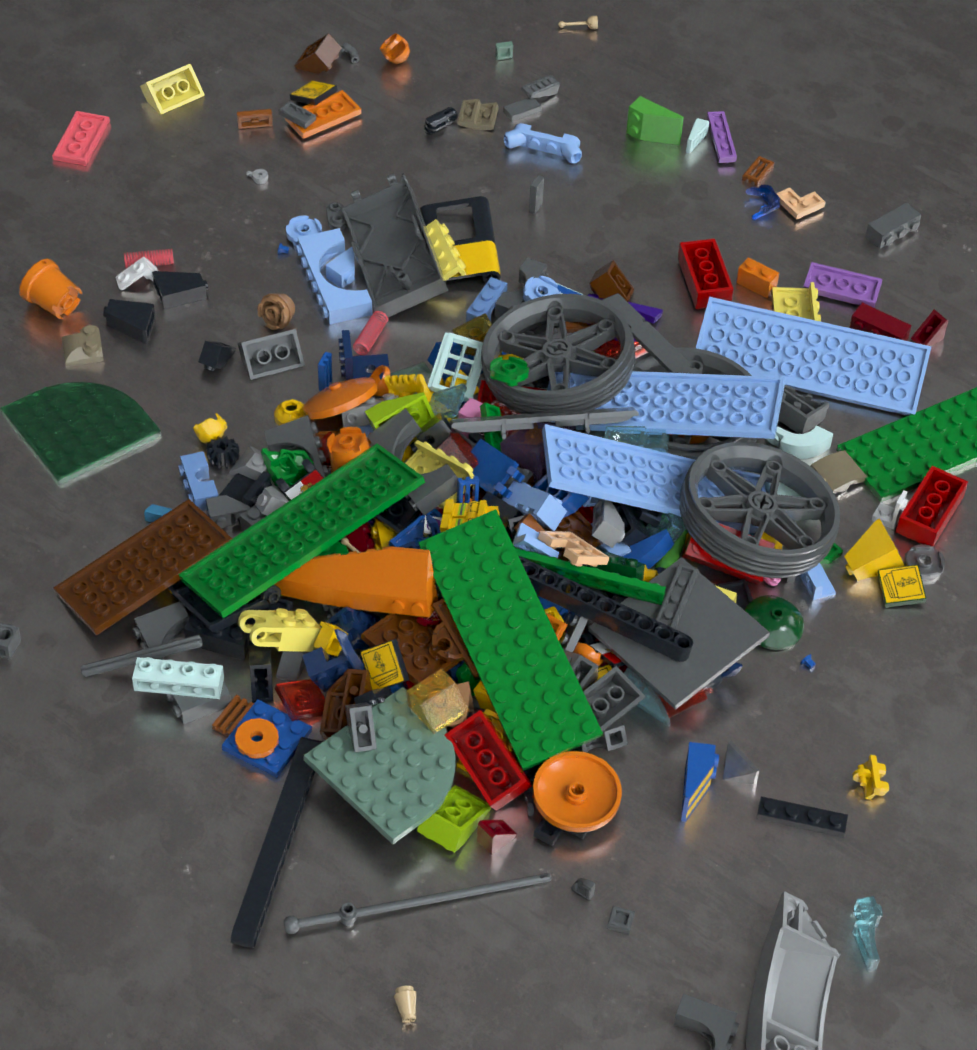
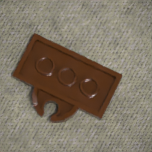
M444 599L433 603L432 607L441 623L433 631L432 648H436L440 642H447L450 645L447 650H439L437 656L447 662L456 663L464 660L473 677L479 676Z

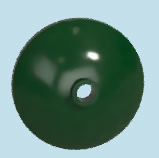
M766 595L755 598L747 605L745 612L770 632L769 637L760 643V646L771 650H785L797 644L802 637L804 631L803 617L800 611L788 600L778 596Z

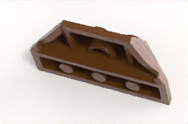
M347 669L344 675L327 690L320 727V734L324 740H327L348 725L345 705L356 704L355 697L372 690L368 670Z

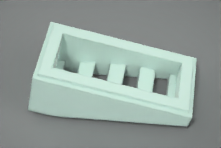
M699 118L695 120L687 140L686 153L690 154L708 133L709 121Z

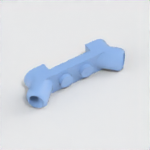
M523 123L517 124L514 130L504 134V144L509 149L523 146L564 156L570 164L579 162L582 157V151L579 149L580 140L573 135L564 133L563 138L532 131L531 125Z

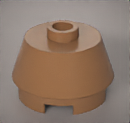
M267 294L262 298L261 303L258 304L257 312L259 318L262 317L268 324L266 327L269 329H283L293 318L295 305L286 294Z

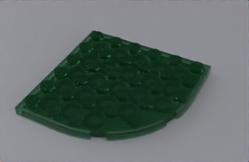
M70 382L45 387L0 408L2 415L58 486L162 436L159 427L134 399L122 391L97 383Z

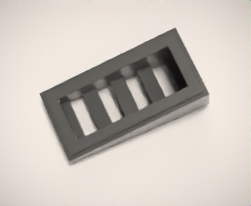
M548 75L522 86L521 90L530 99L557 94L560 83L552 75Z

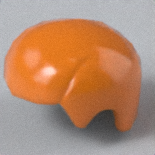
M578 642L573 653L582 655L598 666L604 661L600 659V652L596 653L592 647L585 643Z

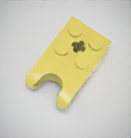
M282 608L276 610H245L238 618L239 627L244 632L250 633V640L256 646L275 647L278 651L311 652L317 649L313 645L321 627L306 610L296 609V611H288ZM249 618L255 619V624L245 625V622Z

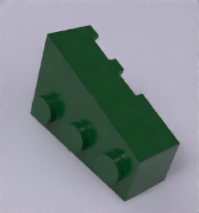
M598 549L609 556L607 565H598L595 568L643 581L645 564L638 562L637 559L625 558ZM583 564V566L593 567L588 564Z

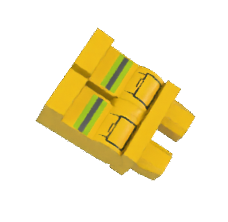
M446 499L440 531L442 533L495 509L499 514L498 506H488L486 500L455 503L454 499Z

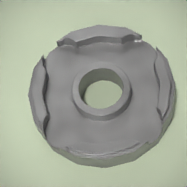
M915 545L906 552L904 566L919 565L922 580H932L939 577L943 572L945 559L940 551L937 552L930 545ZM920 560H926L929 564H923Z

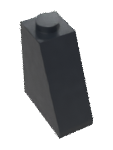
M152 272L153 285L164 309L207 299L208 283L202 279L200 273Z
M109 299L108 306H105L103 316L107 320V326L147 344L155 320L154 304Z
M249 641L252 703H255L257 699L263 702H274L271 648L259 647L254 645L252 641Z

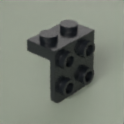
M263 471L258 479L254 480L237 473L219 496L227 495L251 508L256 504L257 498L262 494L263 490L266 487L272 486L271 475Z

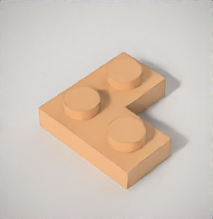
M787 188L776 193L775 199L795 219L825 207V201L815 191L800 198L791 188Z

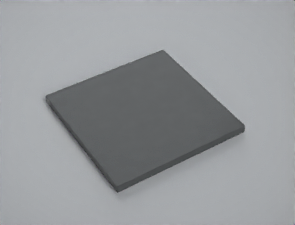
M681 557L649 581V583H657L660 586L666 587V596L678 565L693 566ZM700 572L676 630L689 635L693 639L689 658L684 662L675 661L595 622L589 626L591 634L675 710L762 643L770 634L768 630ZM631 597L621 602V604L655 620L661 608V605Z

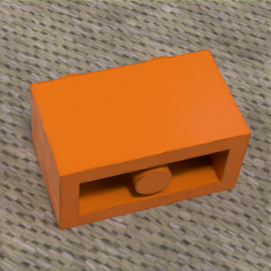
M748 257L738 268L736 283L768 299L771 295L772 287H777L779 272Z

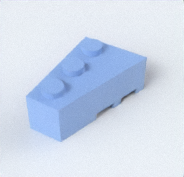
M513 481L508 488L513 492L509 499L504 496L501 499L518 509L523 515L530 513L541 526L551 531L556 530L567 512L562 506V501L553 497L550 493L531 487L525 482Z

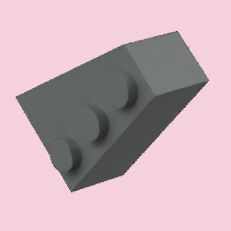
M784 385L778 419L780 422L796 433L804 434L824 421L829 402L824 401L821 403L812 399V395H801L795 392L796 389Z

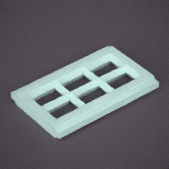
M445 332L428 383L430 391L465 402L469 401V398L473 399L482 370L481 352L483 343ZM453 342L463 345L460 356L450 354ZM466 347L477 349L474 360L463 358ZM448 358L458 360L455 372L444 369ZM462 362L472 365L469 376L458 373ZM443 373L453 376L450 388L439 385ZM456 378L467 381L464 392L453 389Z

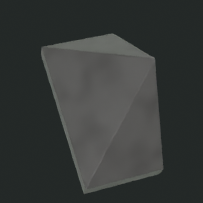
M732 741L728 742L723 780L754 785L757 783L760 770Z

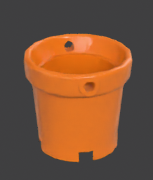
M48 258L35 263L27 271L19 287V294L23 300L32 304L35 303L59 319H63L60 315L65 314L68 316L76 309L81 300L77 297L78 292L82 295L81 289L60 271L58 265L53 260Z
M341 428L340 434L335 436L332 433L327 439L332 466L331 473L371 448L365 432L363 434L360 428Z

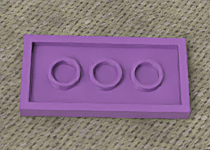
M811 262L803 288H809L810 282H814L820 296L861 305L863 302L875 308L883 279Z

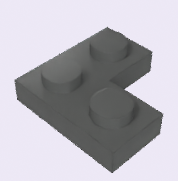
M570 611L563 619L564 623L568 624L565 629L567 633L562 635L559 642L564 650L573 652L588 619Z

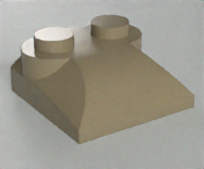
M87 325L78 333L62 337L65 366L104 361L98 327Z

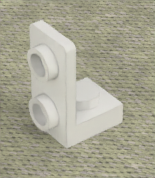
M142 257L115 278L119 289L123 291L142 276L147 280L151 279L153 281L152 272L158 271V269L148 259Z
M903 490L895 508L880 502L872 516V521L875 522L880 518L884 526L894 530L902 511H904L909 500L906 499L907 491Z

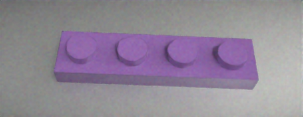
M707 112V120L709 121L719 163L736 162L737 155L725 112Z

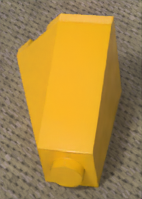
M880 518L869 527L844 556L847 564L844 566L850 576L854 574L857 581L878 576V570L904 566L897 548Z

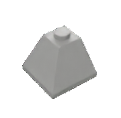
M249 446L231 468L229 474L235 476L239 473L257 480L263 471L268 473L261 450Z

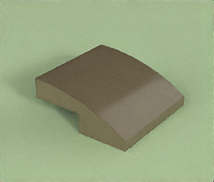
M479 99L463 100L457 121L458 125L477 130H494L499 109L498 103L481 104Z
M845 450L825 456L810 466L826 480L834 493L847 491L849 485L862 483L867 477Z

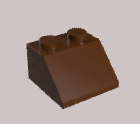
M328 33L307 46L294 66L297 69L315 74L323 71L327 72L332 68V62L339 57L338 53L342 47Z
M614 260L597 270L589 283L592 292L602 299L619 293L628 302L634 291V288Z

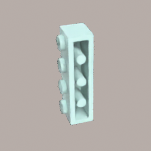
M137 657L132 680L134 691L220 699L224 672L223 666L217 664Z

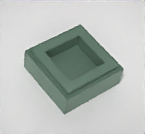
M512 41L496 43V60L513 58Z

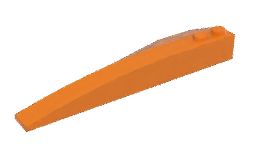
M389 546L384 547L382 550L368 549L366 552L361 553L353 551L347 555L338 553L317 556L275 583L280 588L281 595L343 608L349 607L357 610L430 617L434 611L432 604L438 601L430 550Z

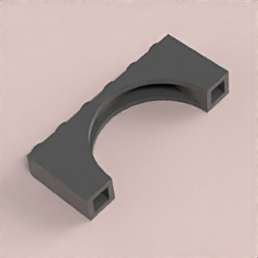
M405 408L367 437L371 441L370 447L378 443L402 461L405 449L422 430ZM448 464L432 472L420 474L424 477L425 483L405 496L407 500L412 499L409 503L415 511L420 510L425 516L457 492L458 477Z
M308 415L264 431L270 451L280 452L281 449L305 451L314 462V467L324 478L330 475L327 465L323 463L326 462V457L323 450L320 451V447L323 446L320 437L316 436V433L319 432L315 421L311 422Z
M177 602L134 618L135 627L132 628L136 639L141 640V649L171 642L175 637L184 632L189 615L183 604ZM224 681L220 699L165 694L168 702L172 701L173 703L172 708L176 718L180 717L183 724L225 709L231 702L230 692Z

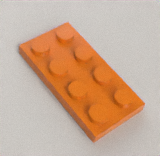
M341 90L317 105L308 104L302 107L316 115V121L306 129L286 118L285 120L304 139L360 115L361 108Z

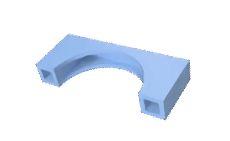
M340 228L298 237V245L295 246L298 256H301V265L303 268H306L308 281L311 280L312 291L317 294V303L322 306L323 317L327 318L329 324L371 316L372 300L367 289L353 291L338 288L327 282L320 273L323 266L329 260L345 251V240Z

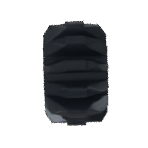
M218 436L217 440L211 439L210 444H207L206 456L212 466L217 465L219 469L225 466L228 469L229 464L235 465V462L239 460L240 450L234 438L228 439L227 436L225 438Z

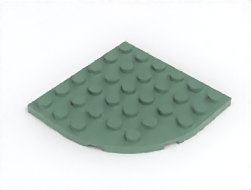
M403 687L387 697L385 702L379 703L372 708L377 749L354 752L347 725L304 755V761L392 844L426 821L442 806L445 797L451 790L456 765L454 747L452 742L445 737V734L448 733L445 727Z

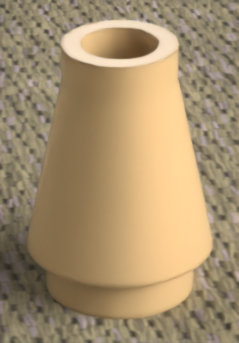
M413 986L398 987L395 989V995L393 996L403 1023L416 1021L417 992L414 991Z

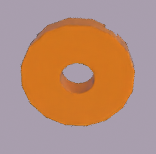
M256 718L245 721L236 731V747L241 754L248 755L249 758H264L272 754L276 746H278V730L273 723L265 719ZM254 736H261L263 738L258 742L251 740Z

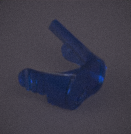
M760 185L759 188L751 187L746 190L748 195L759 196L769 204L762 206L759 210L760 212L752 216L753 221L780 207V198L770 185Z

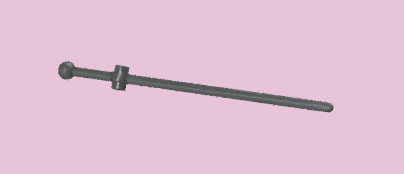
M544 873L356 908L354 904L347 902L342 905L338 912L300 919L295 916H288L283 921L284 929L288 934H294L302 927L341 921L343 925L351 926L357 917L551 881L552 877H550L551 874Z

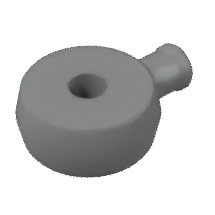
M256 169L253 172L247 171L246 174L252 177L253 182L256 184L266 183L269 177L264 169Z

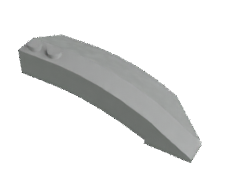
M785 891L781 894L757 968L749 1008L746 1050H822L827 1002L837 958L840 954L836 948L829 946L825 940L827 935L817 920L812 921L806 912L809 908L805 902Z

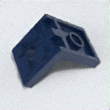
M342 330V338H338L339 350H342V352H339V363L343 364L340 366L341 377H344L345 380L363 377L370 378L372 373L366 372L368 370H375L381 365L387 366L390 369L388 354L352 356L349 330ZM384 371L380 374V379H382Z
M345 607L328 619L326 623L334 624L347 632L354 650L357 648L365 650L370 648V646L361 639L362 633L381 619L379 616ZM341 649V651H340V653H339L338 656H334V655H330V656L334 659V658H336V657H339V656L343 655L344 652H343V650Z

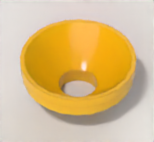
M294 399L281 402L274 411L276 424L279 426L304 417L305 414L302 409L304 403ZM290 405L297 407L293 411H289L286 409V407Z

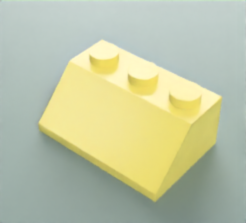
M191 64L140 86L147 102L159 115L205 96Z

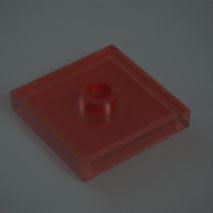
M311 679L276 684L275 691L291 721L323 716L326 699L320 688Z

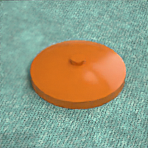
M369 377L335 382L311 397L303 405L302 409L305 416L308 415L310 419L335 416L353 409L370 399L377 392L378 387L375 380Z
M580 751L564 752L546 760L538 769L533 783V799L540 814L552 825L570 832H589L606 825L616 815L622 797L621 783L614 769L603 759Z

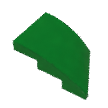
M267 448L261 450L268 473L277 487L276 481L279 478H283L288 486L291 487L308 473L301 464L306 458L314 466V462L302 450L290 451L281 449L280 452L268 451Z

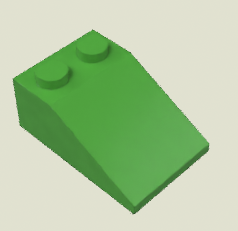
M640 96L629 106L626 133L643 141L679 145L681 143L684 117Z

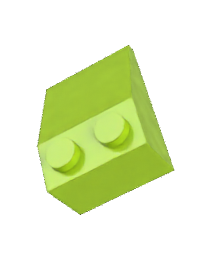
M424 392L382 401L364 411L374 431L405 408L420 428L435 417Z
M454 785L445 797L442 806L418 826L417 832L455 853L467 842L477 829L479 821L483 820L492 808L487 802Z

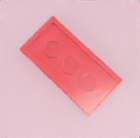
M76 111L52 155L53 160L87 166L110 122L109 117Z

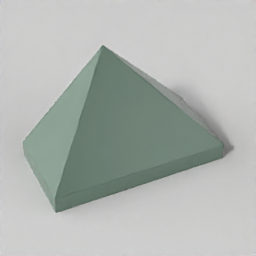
M421 362L392 372L390 375H397L399 378V375L415 374L417 376V374H422L424 379L431 377L432 372L425 362Z

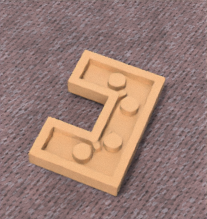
M540 531L538 539L552 549H557V547L565 548L563 556L571 560L570 563L575 566L588 564L597 567L598 565H607L609 556L572 532Z

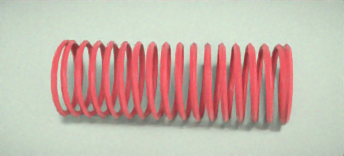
M168 248V255L166 249L165 255L163 249L162 255L160 249L159 255L158 250H156V255L155 250H153V255L151 250L150 255L149 251H147V255L146 251H144V255L143 251H141V255L140 251L138 255L137 252H135V255L134 252H132V255L130 252V260L128 252L127 260L124 253L125 269L128 268V263L130 267L131 263L134 264L138 261V258L141 259L142 257L148 259L153 265L156 263V266H158V263L159 266L161 263L162 266L164 263L169 265V258L171 265L174 264L172 248L171 250Z
M375 311L353 344V348L354 346L356 348L358 343L361 348L365 349L362 350L364 352H357L358 354L367 355L388 322V317L385 313ZM378 316H381L385 320V322L383 323L381 320L376 319L375 317L380 318Z

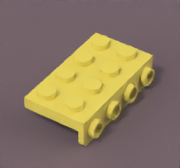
M435 219L426 228L445 281L458 272L465 276L464 268H466V265L459 258V251L455 246L453 247L455 243L451 236L447 234L449 233L448 228L444 223L440 224Z
M810 282L809 288L772 287L773 311L821 322V315L818 314L819 301H816L818 298V288H815L814 282Z
M419 440L414 443L418 450L405 463L419 474L432 472L448 464L458 478H462V480H465V477L473 479L474 476L472 473L473 468L469 464H462L454 456L451 455L449 457L441 449L438 448L436 450L429 443H423ZM456 492L454 495H452L451 497H449L448 499H454V501H455V503H456V502H457V492ZM445 501L441 503L438 507L444 510Z

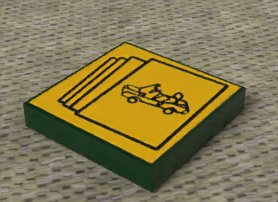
M919 565L878 570L885 608L926 603L927 598Z

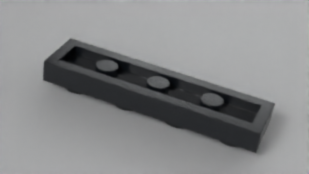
M761 796L757 819L844 838L848 814Z

